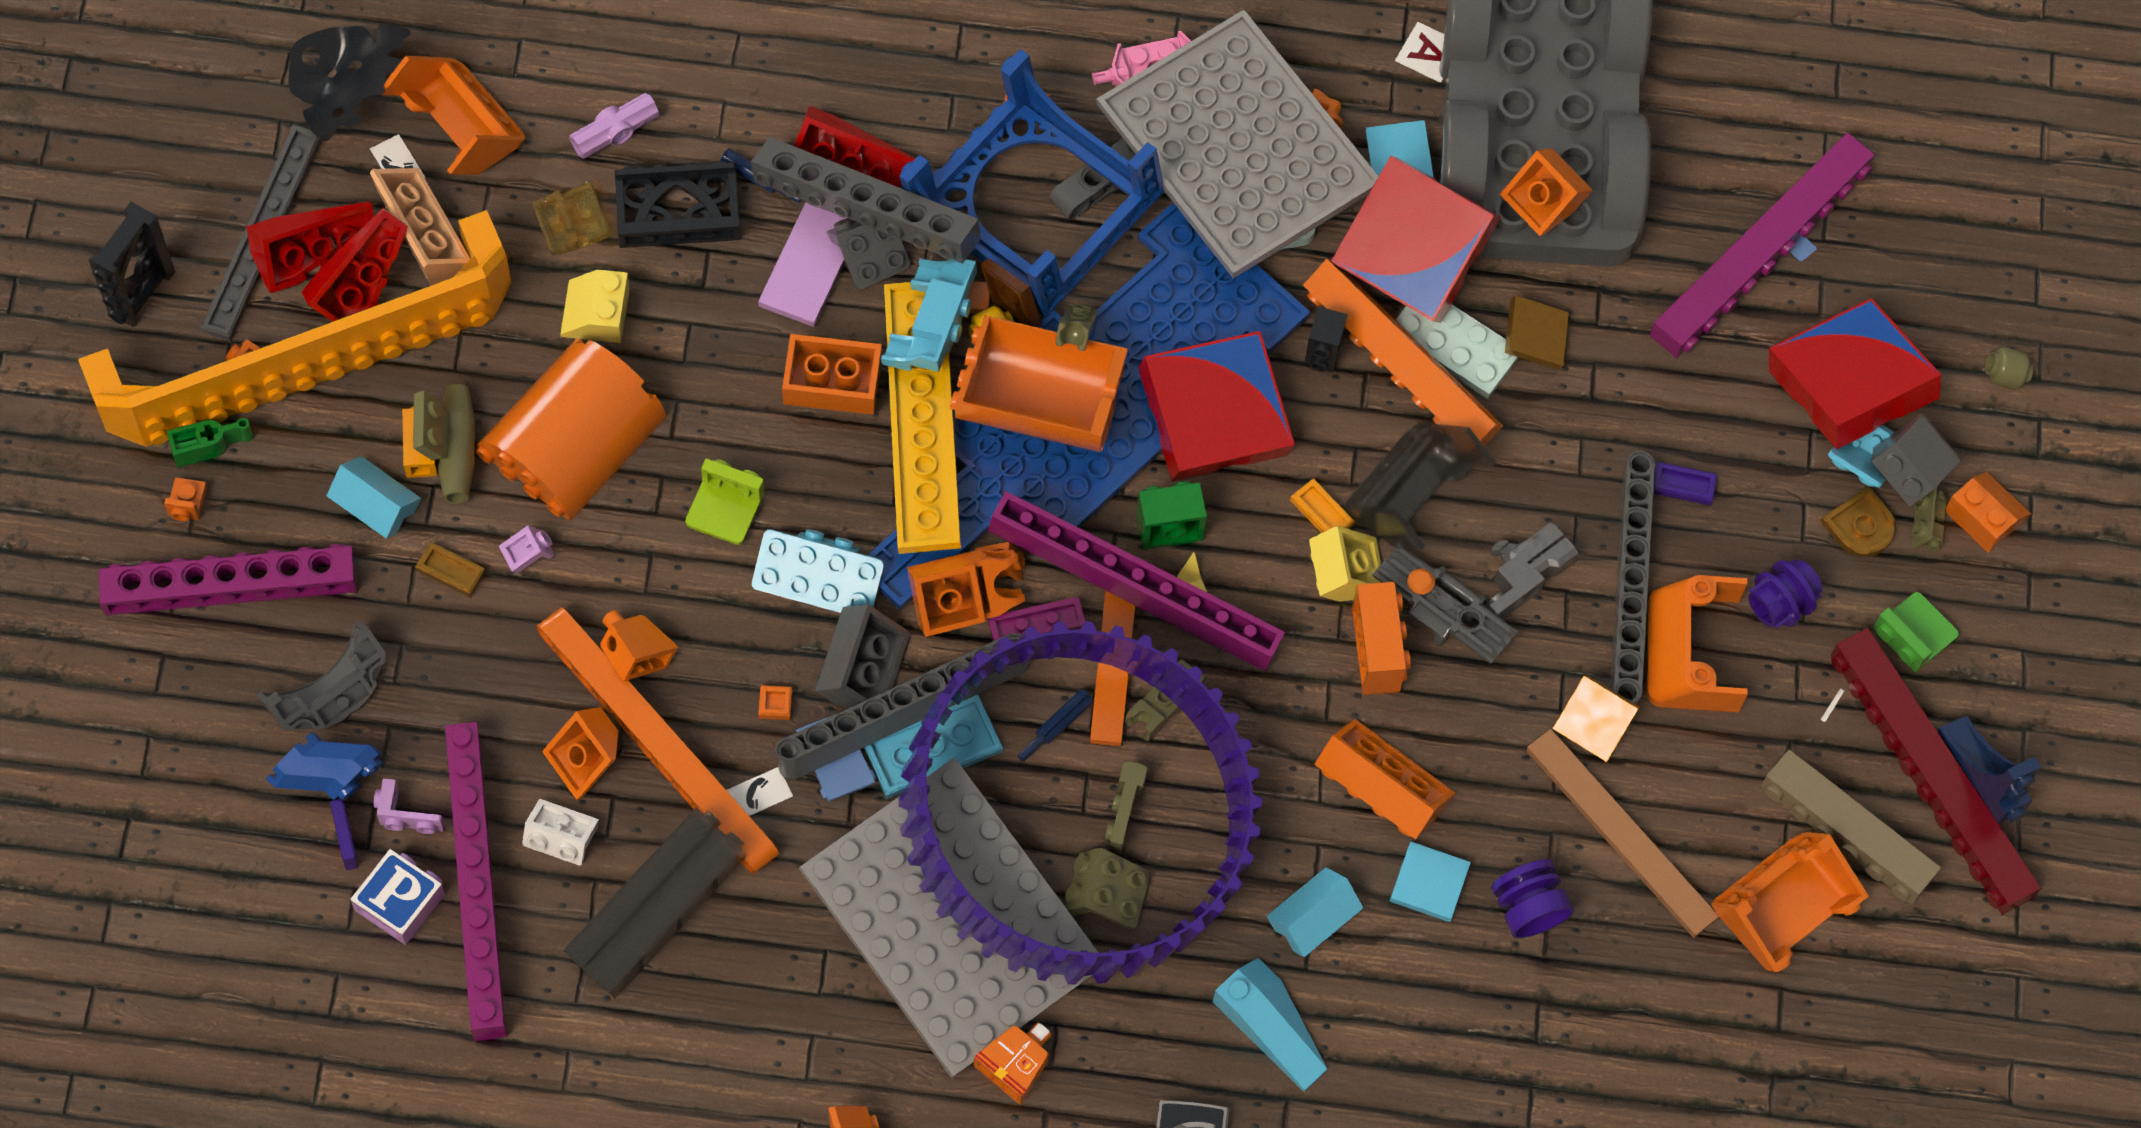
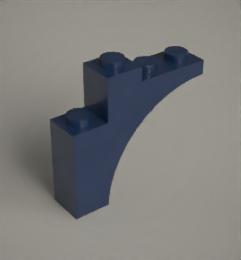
M1967 715L1939 728L1938 734L1987 805L1997 824L2006 820L2012 823L2027 814L2026 809L2032 802L2027 787L2035 782L2034 777L2041 769L2036 758L2032 757L2022 763H2016L2005 758L1982 737Z

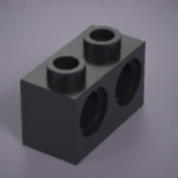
M1318 306L1308 340L1304 365L1310 366L1313 370L1319 372H1334L1348 314Z

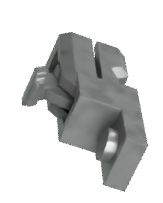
M1550 522L1526 541L1519 544L1500 540L1492 547L1491 556H1501L1504 565L1497 569L1494 582L1502 591L1489 601V610L1502 620L1542 590L1545 581L1544 576H1557L1576 562L1578 551L1567 538L1560 539L1564 534L1555 524Z

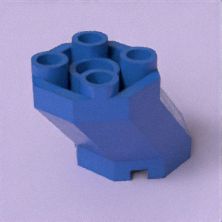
M312 732L305 737L308 740L303 746L300 742L295 745L273 768L275 773L269 774L266 780L275 788L325 791L333 800L339 798L342 800L345 798L349 799L361 787L358 781L363 776L373 775L381 767L383 762L379 758L383 753L370 744L323 741L315 732Z

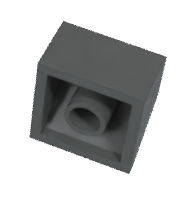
M1923 413L1873 447L1871 462L1909 507L1932 492L1961 461V458Z

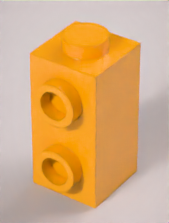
M414 406L410 409H402L403 466L406 477L438 476L437 460H431L413 449Z

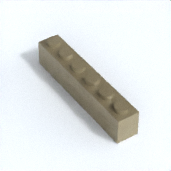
M1790 749L1767 774L1761 785L1771 800L1781 802L1789 808L1790 813L1797 820L1808 823L1815 829L1816 833L1830 834L1843 856L1850 861H1856L1862 865L1871 878L1885 883L1891 888L1892 893L1902 901H1908L1913 905L1941 869L1934 861Z

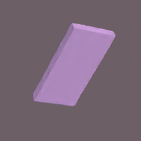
M805 202L758 301L759 307L815 327L845 263L839 246L831 242L827 231L833 229L836 222L846 218L839 217L833 212L814 207Z

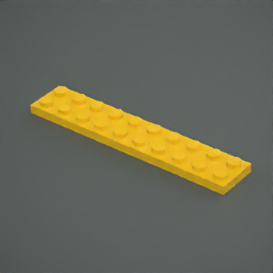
M910 282L884 284L887 347L890 342L889 336L891 333L913 336L912 327L926 293L912 290ZM946 352L939 372L913 366L911 371L888 366L899 554L961 548L953 410L950 409L952 399L950 354Z

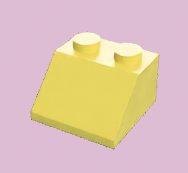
M595 270L569 280L560 333L561 337L621 343L630 290L628 273Z
M1335 526L1309 539L1311 559L1314 563L1317 579L1316 586L1321 597L1339 602L1354 600L1357 584L1381 583L1372 576L1381 565L1376 537Z

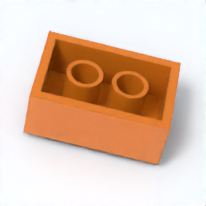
M790 334L782 385L783 405L874 415L882 363V344Z
M1395 582L1357 584L1352 604V616L1362 695L1400 692L1402 682L1407 681V669H1410V654L1408 650L1404 651L1403 640H1406L1407 636L1405 621L1400 622L1399 611L1403 609L1401 592L1396 593Z

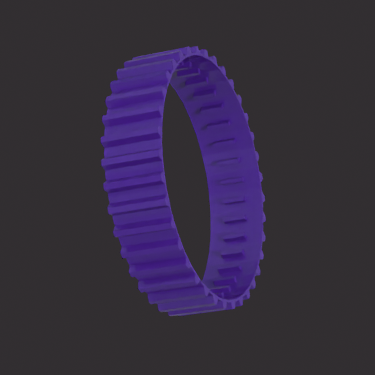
M1085 621L1079 630H1068L1064 622H1055L1050 631L1040 634L1035 627L1026 628L1017 642L1014 643L1008 637L999 639L989 655L982 651L978 652L964 672L958 670L953 675L943 692H940L921 721L922 726L908 748L913 754L903 767L901 777L909 782L898 801V806L908 811V818L900 828L901 836L912 839L914 849L907 857L909 865L920 866L925 879L919 887L923 893L933 892L940 902L936 911L940 918L951 916L960 925L957 936L962 940L972 936L976 941L982 944L981 955L990 958L997 953L1008 959L1009 970L1017 972L1022 966L1035 969L1037 979L1046 981L1052 973L1064 975L1067 984L1076 985L1083 976L1093 975L1097 984L1106 983L1117 971H1121L1126 978L1135 976L1147 963L1155 968L1161 965L1175 950L1181 952L1221 914L1226 908L1224 904L1239 890L1242 882L1238 877L1247 869L1254 858L1247 850V847L1260 835L1261 829L1252 822L1253 815L1262 807V798L1253 794L1252 786L1260 776L1259 769L1248 766L1245 754L1252 748L1251 742L1248 739H1239L1234 726L1240 719L1236 712L1226 713L1220 705L1219 701L1223 693L1219 688L1208 690L1199 681L1202 671L1197 666L1187 670L1183 665L1177 662L1178 652L1171 648L1162 653L1152 648L1151 637L1143 635L1136 641L1125 637L1123 627L1115 625L1110 633L1096 631L1093 622ZM1054 657L1086 659L1114 666L1141 678L1160 690L1183 710L1200 731L1215 757L1224 782L1229 812L1227 813L1229 836L1225 842V845H1228L1226 858L1220 863L1218 868L1222 873L1220 878L1207 891V893L1212 895L1208 903L1203 900L1192 911V914L1197 917L1194 921L1189 923L1186 918L1183 919L1173 929L1174 934L1166 937L1162 933L1151 944L1143 947L1139 943L1126 951L1115 952L1114 949H1111L1105 953H1093L1087 950L1075 952L1058 946L1046 945L1018 933L996 919L970 895L953 873L950 864L940 849L939 840L936 838L931 823L933 818L932 811L929 812L927 795L930 792V785H927V771L933 762V759L929 758L930 748L933 749L941 735L935 732L938 723L944 726L953 712L947 707L953 701L959 705L969 691L967 689L973 684L978 688L988 675L996 671L1000 674L1004 672L1007 666L1018 663L1026 664L1030 660L1053 659Z

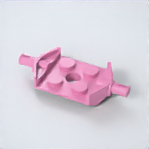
M1178 31L1175 38L1121 49V43H1119L1116 48L1112 68L1092 73L1093 83L1097 85L1111 82L1112 85L1118 86L1188 44L1191 40L1182 31Z

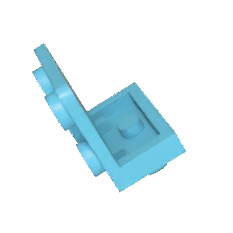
M1881 425L1873 432L1839 449L1833 446L1828 456L1832 459L1835 466L1842 470H1850L1858 475L1859 480L1865 485L1880 488L1887 479L1871 462L1873 447L1895 432Z

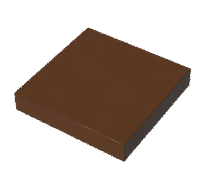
M987 258L981 264V269L993 304L1005 312L1008 311L1013 318L1022 324L1039 328L1042 323L1030 286Z

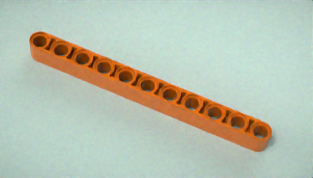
M560 607L536 626L538 633L751 874L757 873L779 855L777 848L629 680L623 681L604 652L564 608Z

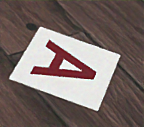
M1417 22L1395 61L1441 83L1443 78L1439 73L1444 34Z

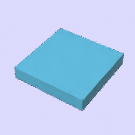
M1410 841L1390 902L1450 922L1471 862Z

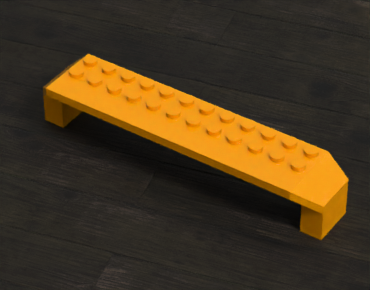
M485 210L458 220L463 246L470 260L453 278L159 386L122 385L108 348L78 359L106 432L145 447L161 445L169 440L168 430L205 420H214L220 423L231 415L239 412H250L258 405L266 402L280 401L288 394L296 391L310 390L316 384L326 380H337L345 373L356 369L363 370L369 368L373 363L385 358L393 359L400 356L404 351L426 347L431 341L442 337H453L461 330L472 326L480 327L485 325L489 320L494 319L512 283L507 255L488 211Z

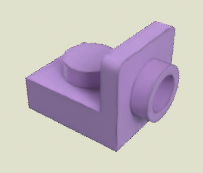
M526 526L499 545L511 571L519 573L541 557L550 559L555 556L551 548L552 540L544 530L531 526Z

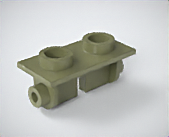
M1937 487L1914 503L1915 516L1911 530L1913 550L1922 545H1927L1929 551H1939L1940 546L1943 545L1944 525L1936 523L1935 520L1940 522L1945 520L1947 498L1944 497V492L1937 491Z

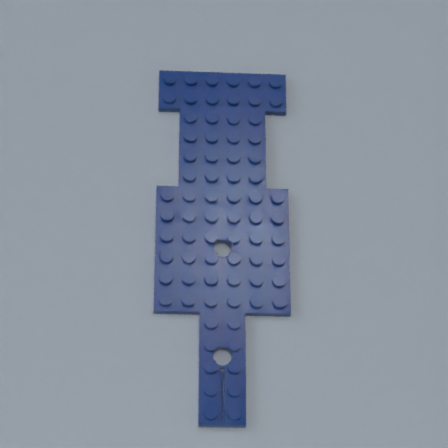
M1172 203L1138 233V240L1153 252L1156 257L1096 310L1098 312L1097 319L1089 340L1128 349L1122 381L1119 383L1116 395L1117 402L1102 452L957 419L955 417V410H953L956 461L964 467L957 474L961 548L899 554L896 529L868 554V556L879 558L884 562L878 590L901 611L913 600L907 567L963 554L988 531L992 514L1005 491L1080 528L1163 452L1160 444L1158 424L1149 407L1138 366L1145 356L1261 331L1267 355H1269L1310 317V311L1257 264L1233 279L1177 206ZM1053 310L1047 318L1041 320L1042 325L1039 328L1057 332L1061 316Z

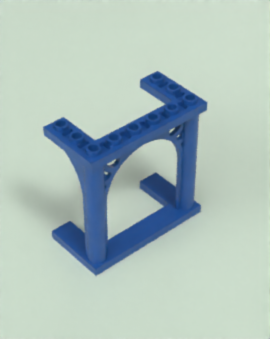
M1020 49L1014 56H1010L1005 60L1000 70L1007 100L1001 106L993 109L989 119L981 127L973 130L969 140L961 148L959 147L954 150L949 161L941 169H937L932 174L929 161L919 155L913 162L910 161L904 166L899 177L904 190L957 211L966 208L968 209L967 215L978 218L974 208V191L984 168L995 157L1010 148L1029 143H1046L1069 151L1128 194L1129 197L1060 270L1056 256L1048 250L1031 265L992 236L979 221L981 238L971 251V254L982 263L987 258L991 259L1029 285L1038 313L1047 318L1162 195L1164 188L1157 148L1147 142L1130 161L1121 156L1071 119L1048 97L1034 78L1030 56ZM1020 119L1025 120L1029 125L1027 133L1023 136H1017L1013 132V126ZM1036 124L1039 125V130L1045 132L1040 135L1035 134ZM1008 134L1009 138L1005 142H999ZM967 175L970 176L966 183H961ZM954 190H961L967 193L966 197L958 202H951L945 199Z

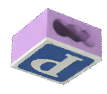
M389 849L350 900L354 911L404 945H407L445 896L441 884L442 880L436 874L429 870L426 872L416 867V862L404 853L398 855Z

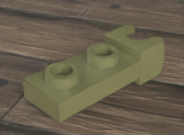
M1084 304L1068 306L1064 316L1060 319L1055 344L1057 346L1073 344L1078 346V350L1085 351L1095 326L1098 312L1092 311L1090 306Z
M1182 659L1178 662L1187 670L1192 668ZM1201 675L1199 681H1201L1203 684L1205 681V677ZM1153 687L1143 699H1140L1129 710L1125 723L1128 727H1132L1139 721L1145 722L1147 726L1144 740L1150 741L1180 708L1160 690Z
M1124 761L1118 792L1115 794L1112 811L1117 812L1115 823L1108 822L1105 840L1110 841L1109 852L1120 855L1122 853L1135 797H1142L1147 777L1148 766L1130 761Z

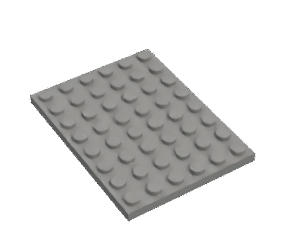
M1245 10L1240 11L1096 99L1097 106L1135 154L1147 142L1157 148L1164 191L1233 279L1368 196L1379 177Z
M954 757L927 776V785H930L927 800L929 812L932 811L933 818L931 823L936 838L939 840L940 849L950 864L953 873L970 895L996 919L1022 935L1046 945L1058 946L1075 952L1087 950L1088 952L1099 953ZM898 797L801 865L799 870L946 1072L953 1078L974 1062V1057L977 1053L1010 1027L1015 1025L1021 1028L1092 975L1083 976L1076 985L1067 984L1064 975L1054 973L1046 981L1038 980L1035 969L1022 966L1017 972L1008 969L1007 958L997 953L990 958L981 955L982 944L972 936L965 940L960 939L957 936L960 925L951 916L940 918L936 913L940 902L934 893H923L919 885L925 877L920 866L909 865L907 857L914 848L912 839L901 836L900 828L908 818V811L898 806Z

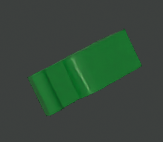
M240 418L236 423L221 426V424L214 420H205L167 431L177 468L217 458L226 451L227 444L242 440L249 442L254 438L248 418Z

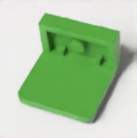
M1919 592L1913 593L1893 611L1888 607L1879 615L1872 628L1915 673L1958 637V630Z

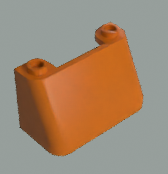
M1805 832L1783 844L1716 897L1711 906L1719 918L1765 970L1779 972L1791 963L1790 959L1793 956L1791 947L1833 914L1844 913L1845 916H1849L1857 912L1861 908L1860 903L1867 899L1869 895L1830 834Z

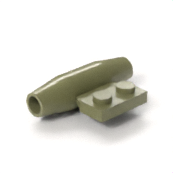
M463 384L446 386L442 402L424 390L414 394L413 449L431 460H437L443 499L451 504H461L468 500L475 468V417L470 390Z

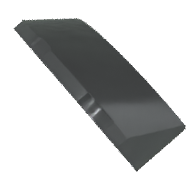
M358 620L354 623L352 635L344 652L337 662L321 677L295 690L280 693L259 692L256 696L283 729L294 731V729L311 728L312 730H318L332 726L346 719L353 711H357L373 693L378 684L376 679L381 665L385 664L386 652L370 629Z

